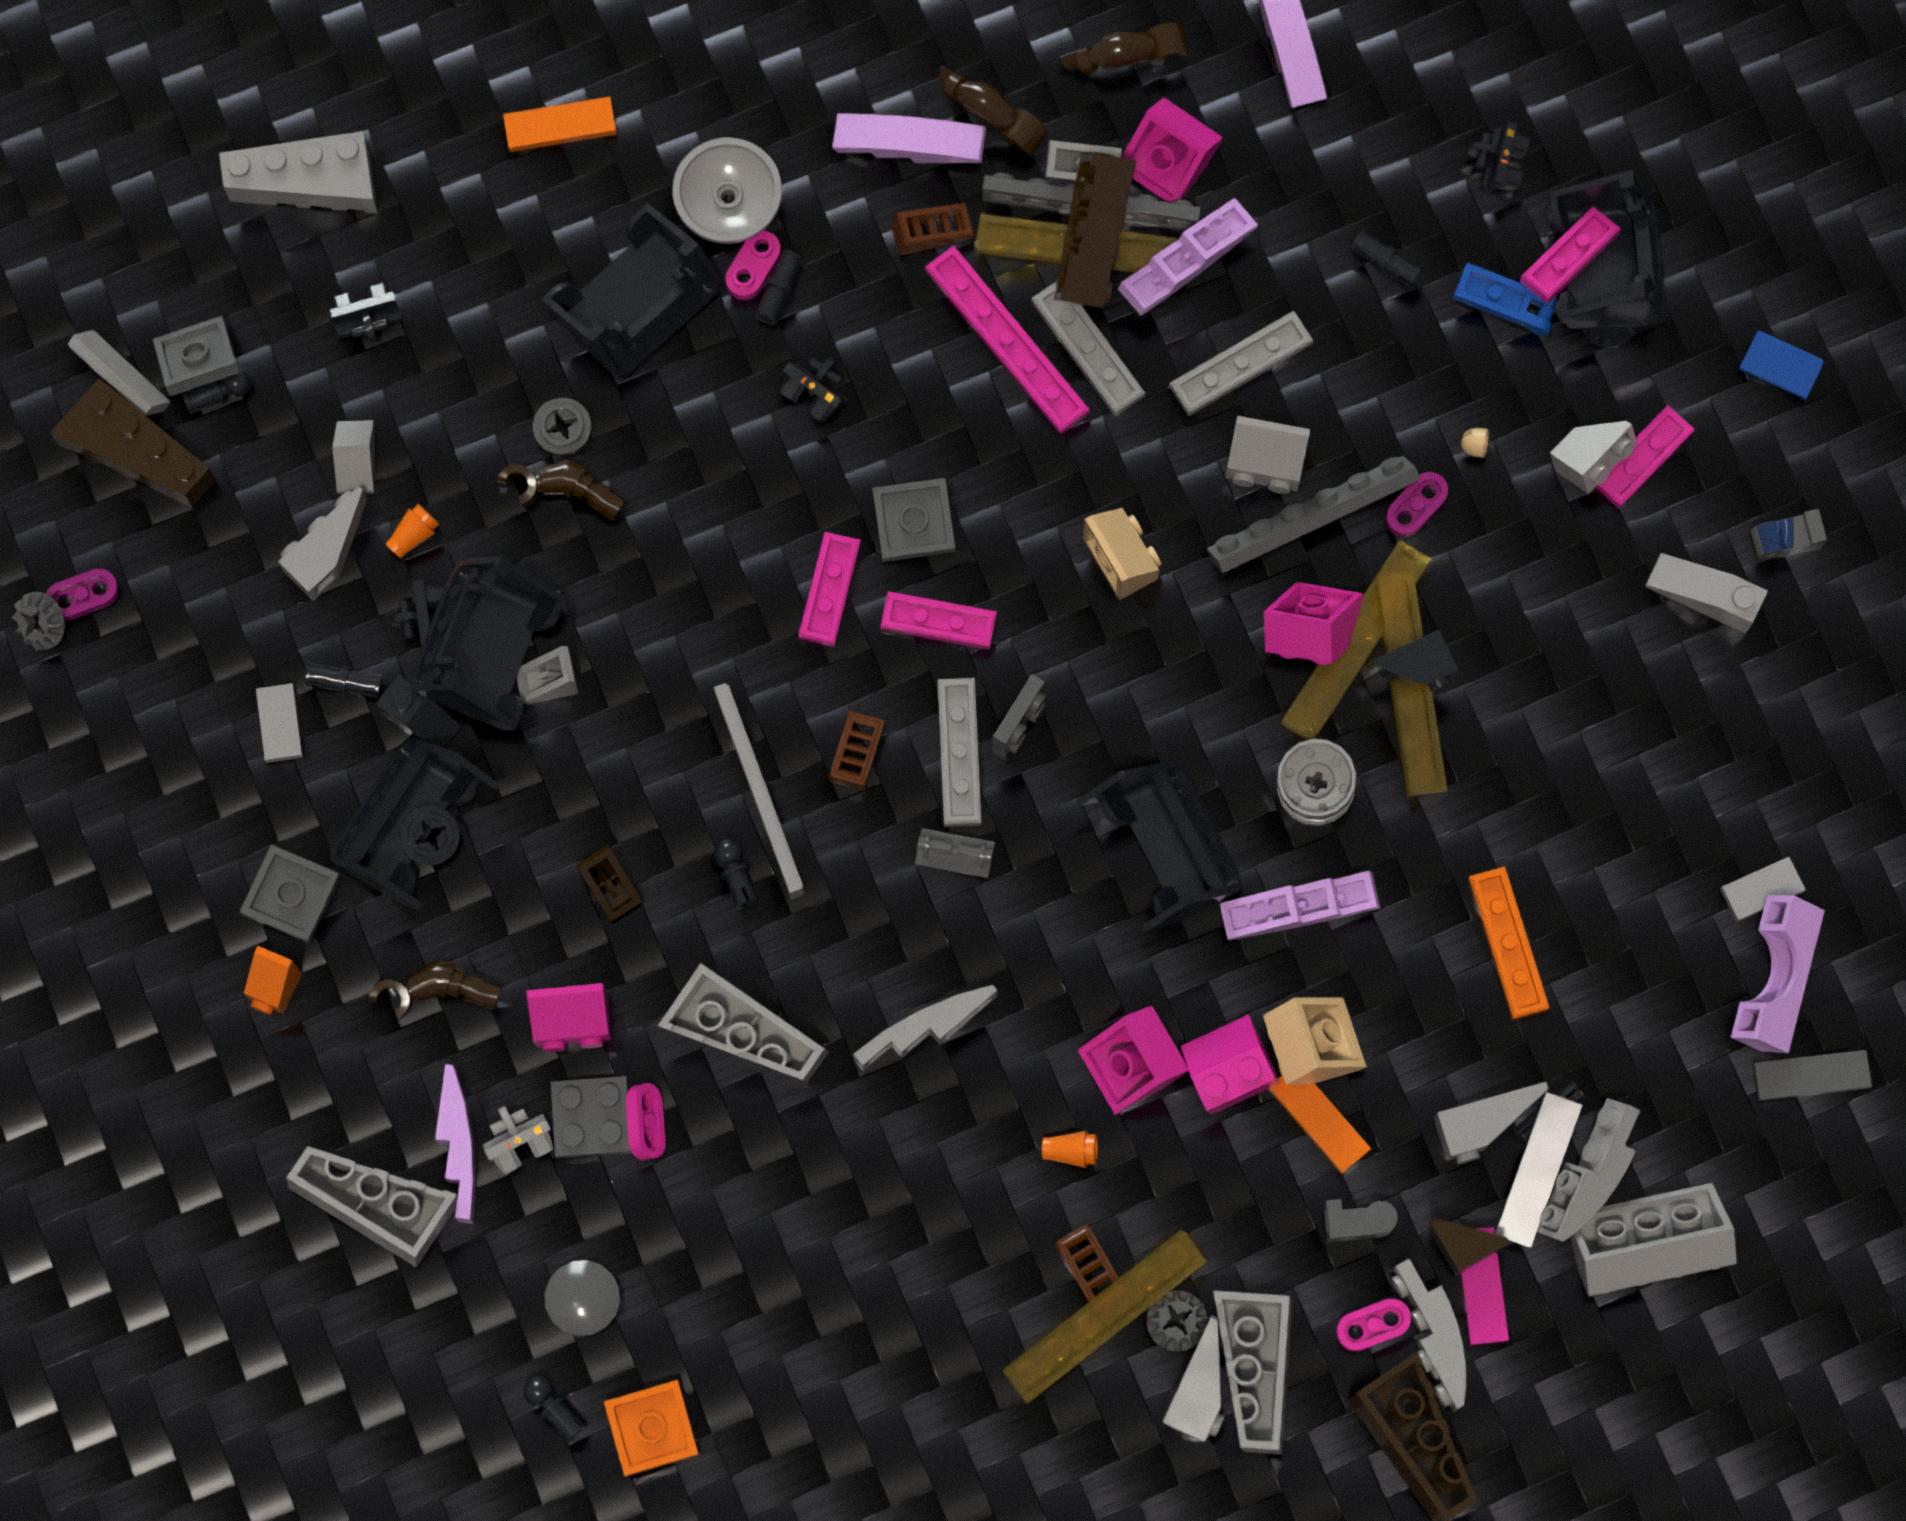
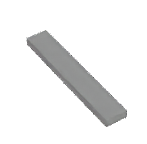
M726 683L714 687L717 702L790 899L793 900L803 896L804 887L729 685H726Z

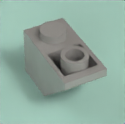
M1628 421L1575 427L1550 452L1556 472L1589 494L1597 485H1601L1607 480L1611 470L1621 460L1627 459L1632 454L1637 440L1633 426Z

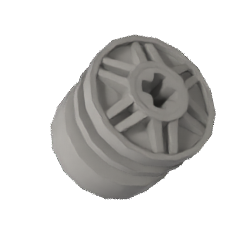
M1310 739L1297 743L1285 754L1278 768L1277 792L1282 807L1293 819L1305 825L1322 826L1335 822L1347 812L1354 799L1356 771L1352 759L1342 747L1329 740ZM1315 778L1322 779V786L1326 787V789L1319 788L1317 793H1312L1311 786L1306 783H1313Z

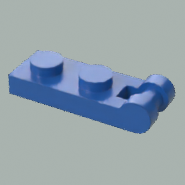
M1470 263L1466 264L1453 299L1526 327L1531 332L1540 336H1548L1552 327L1551 317L1553 314H1556L1555 303L1560 301L1554 297L1546 304L1523 284ZM1529 303L1539 308L1537 315L1526 312Z

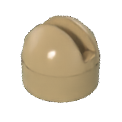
M1470 428L1465 431L1461 441L1462 449L1473 457L1485 458L1489 440V429Z

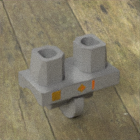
M505 1106L498 1109L502 1120L490 1125L494 1136L507 1129L508 1131L482 1144L489 1161L493 1159L504 1174L522 1165L514 1148L528 1142L535 1158L553 1150L548 1133L551 1129L544 1114L515 1127L516 1124L528 1119L524 1109L509 1115Z

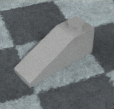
M1663 553L1660 554L1645 587L1745 634L1753 624L1768 592L1733 574Z
M1542 1082L1438 1112L1434 1117V1121L1447 1161L1457 1159L1458 1164H1463L1479 1159V1152L1484 1151L1548 1090L1547 1083Z
M1212 1315L1163 1420V1423L1205 1442L1208 1434L1216 1436L1225 1417L1218 1413L1221 1407L1219 1320Z

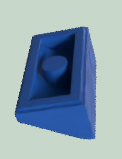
M1757 331L1739 369L1806 400L1824 360L1762 331Z

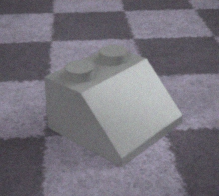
M1237 416L1225 478L1232 479L1234 484L1244 487H1252L1254 483L1268 486L1270 491L1281 494L1290 493V490L1297 491L1310 429Z

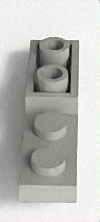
M1606 1099L1603 1108L1597 1116V1122L1589 1141L1583 1148L1578 1166L1566 1162L1562 1172L1557 1177L1554 1191L1547 1207L1542 1212L1537 1230L1538 1233L1564 1242L1592 1219L1605 1204L1625 1174L1636 1152L1625 1146L1640 1110L1625 1103Z
M1408 1259L1395 1266L1393 1272L1396 1276L1391 1278L1399 1296L1401 1298L1407 1296L1414 1310L1410 1314L1417 1329L1420 1332L1426 1330L1429 1335L1416 1344L1420 1350L1418 1353L1423 1363L1422 1368L1425 1373L1431 1371L1438 1385L1434 1386V1391L1444 1407L1450 1405L1454 1412L1464 1406L1466 1391V1364L1458 1323L1442 1286L1427 1292L1413 1264Z

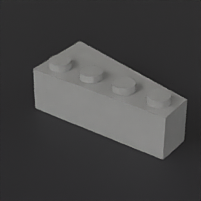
M363 131L219 153L223 186L230 202L267 205L283 203L294 204L296 207L303 208L319 206L331 207L332 210L347 211V209L364 210L365 213L378 214L369 146Z
M703 964L698 966L658 1024L659 1027L805 1082L810 1080L829 1052Z
M307 1146L286 1177L289 1189L414 1267L418 1266L457 1206V1194L445 1190L440 1191L428 1187L421 1182L409 1181L393 1176L389 1172L356 1164L355 1161Z
M1213 1291L1240 1446L1244 1452L1282 1454L1292 1317L1291 1297Z

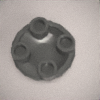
M588 1260L572 1261L560 1267L549 1279L545 1291V1308L552 1322L563 1332L577 1337L593 1335L606 1328L615 1318L621 1304L619 1286L613 1274L601 1264Z

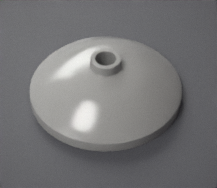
M717 138L695 147L681 161L673 180L674 204L682 222L696 235L716 243H738L758 235L772 222L781 203V178L775 163L760 147L738 138ZM730 194L735 197V200L732 203H725L722 201V198Z

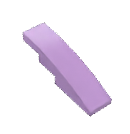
M1259 0L1267 36L1271 39L1278 71L1282 73L1290 107L1293 108L1326 99L1327 96L1300 0Z
M837 114L832 148L838 153H872L876 158H910L914 163H981L986 128L980 125L909 116Z
M1234 198L1184 231L1179 240L1153 256L1148 265L1122 281L1118 290L1142 316L1226 254L1255 230L1258 224Z
M1365 871L1334 880L1327 878L1296 887L1289 885L1220 903L1227 939L1233 940L1380 909L1373 873Z
M445 1064L435 1140L438 1144L449 1145L445 1179L448 1183L459 1184L455 1219L460 1223L474 1224L477 1183L475 1144L471 1121L457 1070L453 1065Z

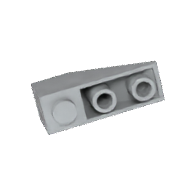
M359 486L353 492L349 490L341 495L335 503L336 508L326 517L323 515L318 517L309 526V533L302 540L291 542L281 553L282 558L278 562L282 570L312 601L341 575L367 502V498Z

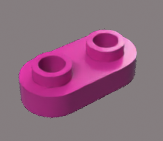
M762 231L745 241L726 273L727 289L733 297L740 300H749L759 294L766 279L770 276L780 259V243L775 235ZM759 244H766L769 247L763 253L756 251L755 248ZM741 274H748L751 277L746 283L739 282L737 278Z
M645 1083L633 1086L627 1092L625 1103L629 1147L633 1155L639 1160L658 1158L664 1152L666 1144L662 1096L653 1084Z
M1386 1299L1345 1315L1337 1325L1336 1336L1338 1342L1343 1348L1352 1352H1358L1392 1340L1404 1334L1409 1328L1411 1314L1408 1307L1397 1299ZM1386 1313H1394L1397 1316L1398 1321L1395 1326H1388L1384 1322V1315ZM1351 1326H1358L1361 1329L1362 1337L1355 1340L1349 1336L1348 1330Z

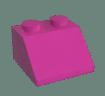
M1163 98L1147 110L1121 158L1136 161L1133 174L1135 181L1166 202L1172 203L1174 200H1182L1207 167L1223 137L1166 98Z
M1301 582L1294 583L1263 612L1265 652L1279 654L1287 659L1302 658L1313 660L1314 663L1319 665L1333 664L1349 648L1363 603V593Z
M603 983L527 990L533 1042L536 1047H543V1052L563 1051L566 1049L565 1045L578 1043L584 1049L598 1048L603 1046V1041L611 1040L608 995Z
M1152 1005L1124 1016L1078 1049L1080 1056L1114 1115L1162 1090L1189 1071Z
M1249 1014L1181 1046L1192 1081L1206 1111L1212 1115L1280 1084V1080Z

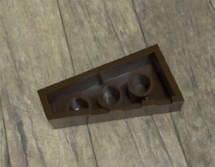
M1098 153L1079 156L1054 301L1091 308H1103L1104 302H1109L1113 286L1112 280L1109 279L1112 266L1116 265L1118 259V240L1125 221V209L1136 161Z
M100 378L50 432L59 446L84 455L85 458L95 463H101L114 469L119 474L144 483L149 488L190 507H193L216 481L209 467Z
M1416 1351L1361 1389L1348 1401L1431 1520L1448 1521L1477 1501L1460 1455L1456 1453L1450 1438V1430L1446 1420L1442 1418L1434 1398L1436 1395L1432 1385L1428 1382L1422 1368L1423 1363L1420 1355Z

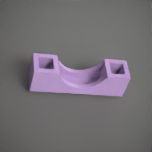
M1767 895L1758 931L1766 940L1770 950V976L1765 988L1757 997L1749 1001L1740 1002L1731 1038L1761 1052L1789 1053L1825 910L1794 895Z

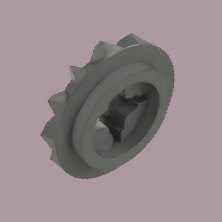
M556 398L546 402L538 409L533 420V433L536 441L545 451L555 453L558 456L568 453L575 454L579 448L587 444L588 437L592 431L591 419L587 410L579 402L569 398ZM556 415H559V418L565 424L570 422L573 424L568 427V439L562 436L560 432H552V430L557 428Z
M31 592L23 595V598L14 604L17 612L11 618L18 623L15 633L23 635L24 645H33L35 651L48 650L55 647L61 641L65 630L63 613L53 598L42 592ZM39 614V616H38V617H39L38 624H39L41 627L38 628V629H35V626H34V625H35L36 621H35V619L33 618V616Z
M1180 1290L1161 1294L1151 1304L1147 1314V1328L1150 1336L1159 1346L1169 1351H1185L1197 1345L1208 1324L1204 1304L1192 1293ZM1169 1306L1177 1314H1186L1189 1311L1192 1313L1184 1321V1330L1187 1335L1176 1326L1163 1329L1171 1319Z

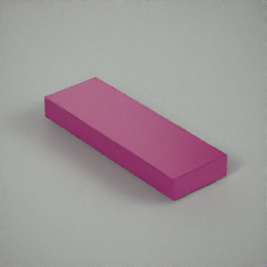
M1593 206L1521 276L1520 282L1548 304L1619 235L1621 228Z
M1667 405L1636 437L1637 444L1632 454L1627 459L1621 460L1611 470L1607 480L1603 484L1597 485L1596 488L1620 509L1693 434L1695 429Z
M829 532L824 533L798 635L799 639L835 647L861 540Z
M888 591L881 630L990 650L997 612Z
M1494 1227L1477 1229L1495 1234ZM1496 1253L1460 1274L1470 1346L1509 1341L1498 1254Z

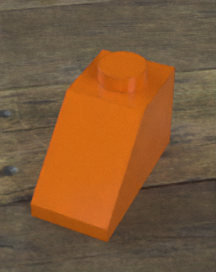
M257 946L244 991L246 997L252 1001L250 1007L267 1015H271L273 1010L284 1014L302 975L292 960Z

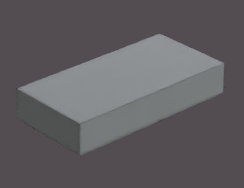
M293 683L257 688L256 694L266 763L303 758Z
M1787 857L1724 885L1720 890L1735 921L1739 922L1763 911L1767 895L1797 896L1803 893L1805 888L1790 857Z

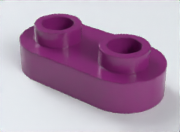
M1434 472L1420 474V480L1410 484L1390 505L1386 514V524L1394 535L1399 537L1413 536L1444 504L1448 495V485L1441 475ZM1424 489H1431L1434 491L1435 497L1427 499L1422 495V491ZM1407 515L1411 522L1403 525L1399 523L1397 517Z
M93 569L52 585L46 594L53 598L59 607L60 602L64 598L72 599V603L68 608L60 607L64 621H69L111 605L118 597L119 585L109 571ZM99 585L107 586V590L103 595H95V589Z

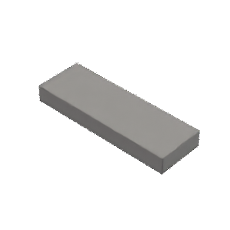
M91 330L73 335L68 343L69 347L131 405L145 416L165 411L170 401L99 334Z

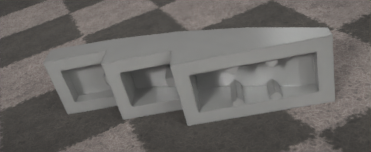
M993 985L952 996L919 1010L884 1030L853 1054L854 1061L864 1071L891 1047L903 1058L930 1034L941 1045L997 997V990Z

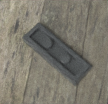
M1866 1050L1752 1064L1758 1102L1864 1090L1872 1087Z

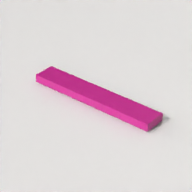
M954 245L925 266V271L1060 435L1089 414L1090 409Z

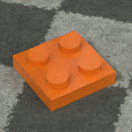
M678 1380L604 1401L625 1477L699 1455Z

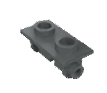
M922 828L918 839L915 865L988 878L995 842Z

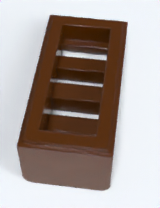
M965 203L897 212L891 223L899 255L937 248L972 239L974 236ZM950 216L955 217L958 228L956 231L952 230ZM940 219L943 233H938L935 220ZM922 223L926 224L928 235H923ZM910 226H911V230H912V233H913V237H911V235H910V231H909V227H910Z
M849 711L830 771L829 782L866 791L885 720ZM854 723L875 728L873 735L853 730ZM850 737L870 742L869 748L849 743ZM846 750L866 755L865 761L845 756ZM842 764L862 768L861 774L841 769Z
M1088 1224L1055 1242L1058 1253L1093 1311L1126 1292ZM1086 1239L1089 1246L1071 1256L1068 1249ZM1094 1253L1097 1259L1079 1269L1076 1263ZM1102 1266L1105 1271L1103 1274L1089 1282L1085 1281V1275ZM1107 1280L1111 1281L1113 1286L1096 1296L1093 1295L1092 1289Z

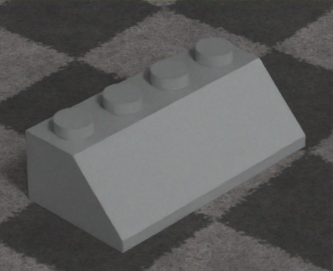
M1713 1183L1603 1206L1592 1219L1570 1237L1578 1272L1588 1296L1605 1294L1610 1291L1641 1286L1651 1282L1737 1264L1734 1227Z

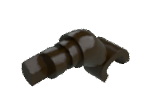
M1164 23L1150 28L1146 33L1120 31L1103 36L1101 42L1094 44V49L1088 46L1063 55L1060 59L1065 69L1069 72L1080 69L1084 75H1089L1097 72L1099 66L1102 69L1108 67L1117 69L1148 60L1153 65H1162L1164 58L1188 55V49L1181 24Z
M941 67L939 80L944 86L943 93L946 98L959 102L964 106L965 111L974 115L993 129L998 130L1001 127L1002 130L999 132V135L1007 145L1011 146L1014 143L1028 155L1035 151L1047 133V128L1039 119L1022 109H1018L1012 114L1014 107L991 85L983 81L974 82L946 67Z
M563 460L539 468V473L533 474L523 465H510L499 473L497 479L499 484L507 486L517 477L527 479V491L519 496L520 505L523 508L531 505L536 500L539 491H543L544 495L565 494L569 498L574 495L580 500L586 498L588 500L587 505L611 521H614L625 502L613 494V489L603 482L599 485L596 484V478L589 474V468L576 461Z
M442 960L431 961L407 976L408 982L404 984L389 979L378 982L369 993V1002H380L381 996L385 991L389 989L397 990L401 996V1005L395 1010L398 1019H402L409 1013L414 999L421 1002L437 996L446 998L447 994L456 998L461 994L465 996V1001L495 1010L501 987L486 983V978L475 974L471 978L467 977L466 971L457 969V964Z

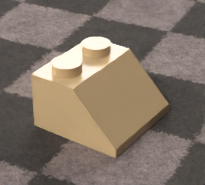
M1123 508L1085 518L1083 532L1085 543L1119 600L1157 580L1159 574L1158 567L1161 565L1160 559L1153 547L1149 546L1146 548L1139 537L1143 532L1138 521L1133 515L1128 517Z
M1294 997L1263 1015L1268 1036L1272 1042L1279 1063V1069L1286 1085L1318 1083L1367 1067L1343 998Z

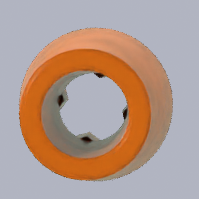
M417 504L413 510L410 508L407 510L391 538L385 544L399 558H402L413 548L436 534L434 529L439 523L421 505Z
M1086 1130L1055 1137H1043L1042 1158L1043 1160H1053L1087 1168L1088 1164L1096 1165L1098 1159L1097 1134H1088Z

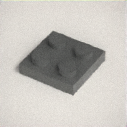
M222 316L153 339L169 396L240 373L227 326Z
M945 478L872 488L883 562L955 552Z
M1031 674L993 735L992 753L1003 760L1007 758L1010 751L1014 754L1019 751L1027 736L1024 734L1027 729L1026 725L1029 721L1036 723L1046 706L1044 701L1047 696L1044 694V681Z
M271 844L241 907L240 913L310 944L341 876L335 871Z
M626 1076L551 1082L556 1159L632 1153L628 1144L625 1105L628 1092Z

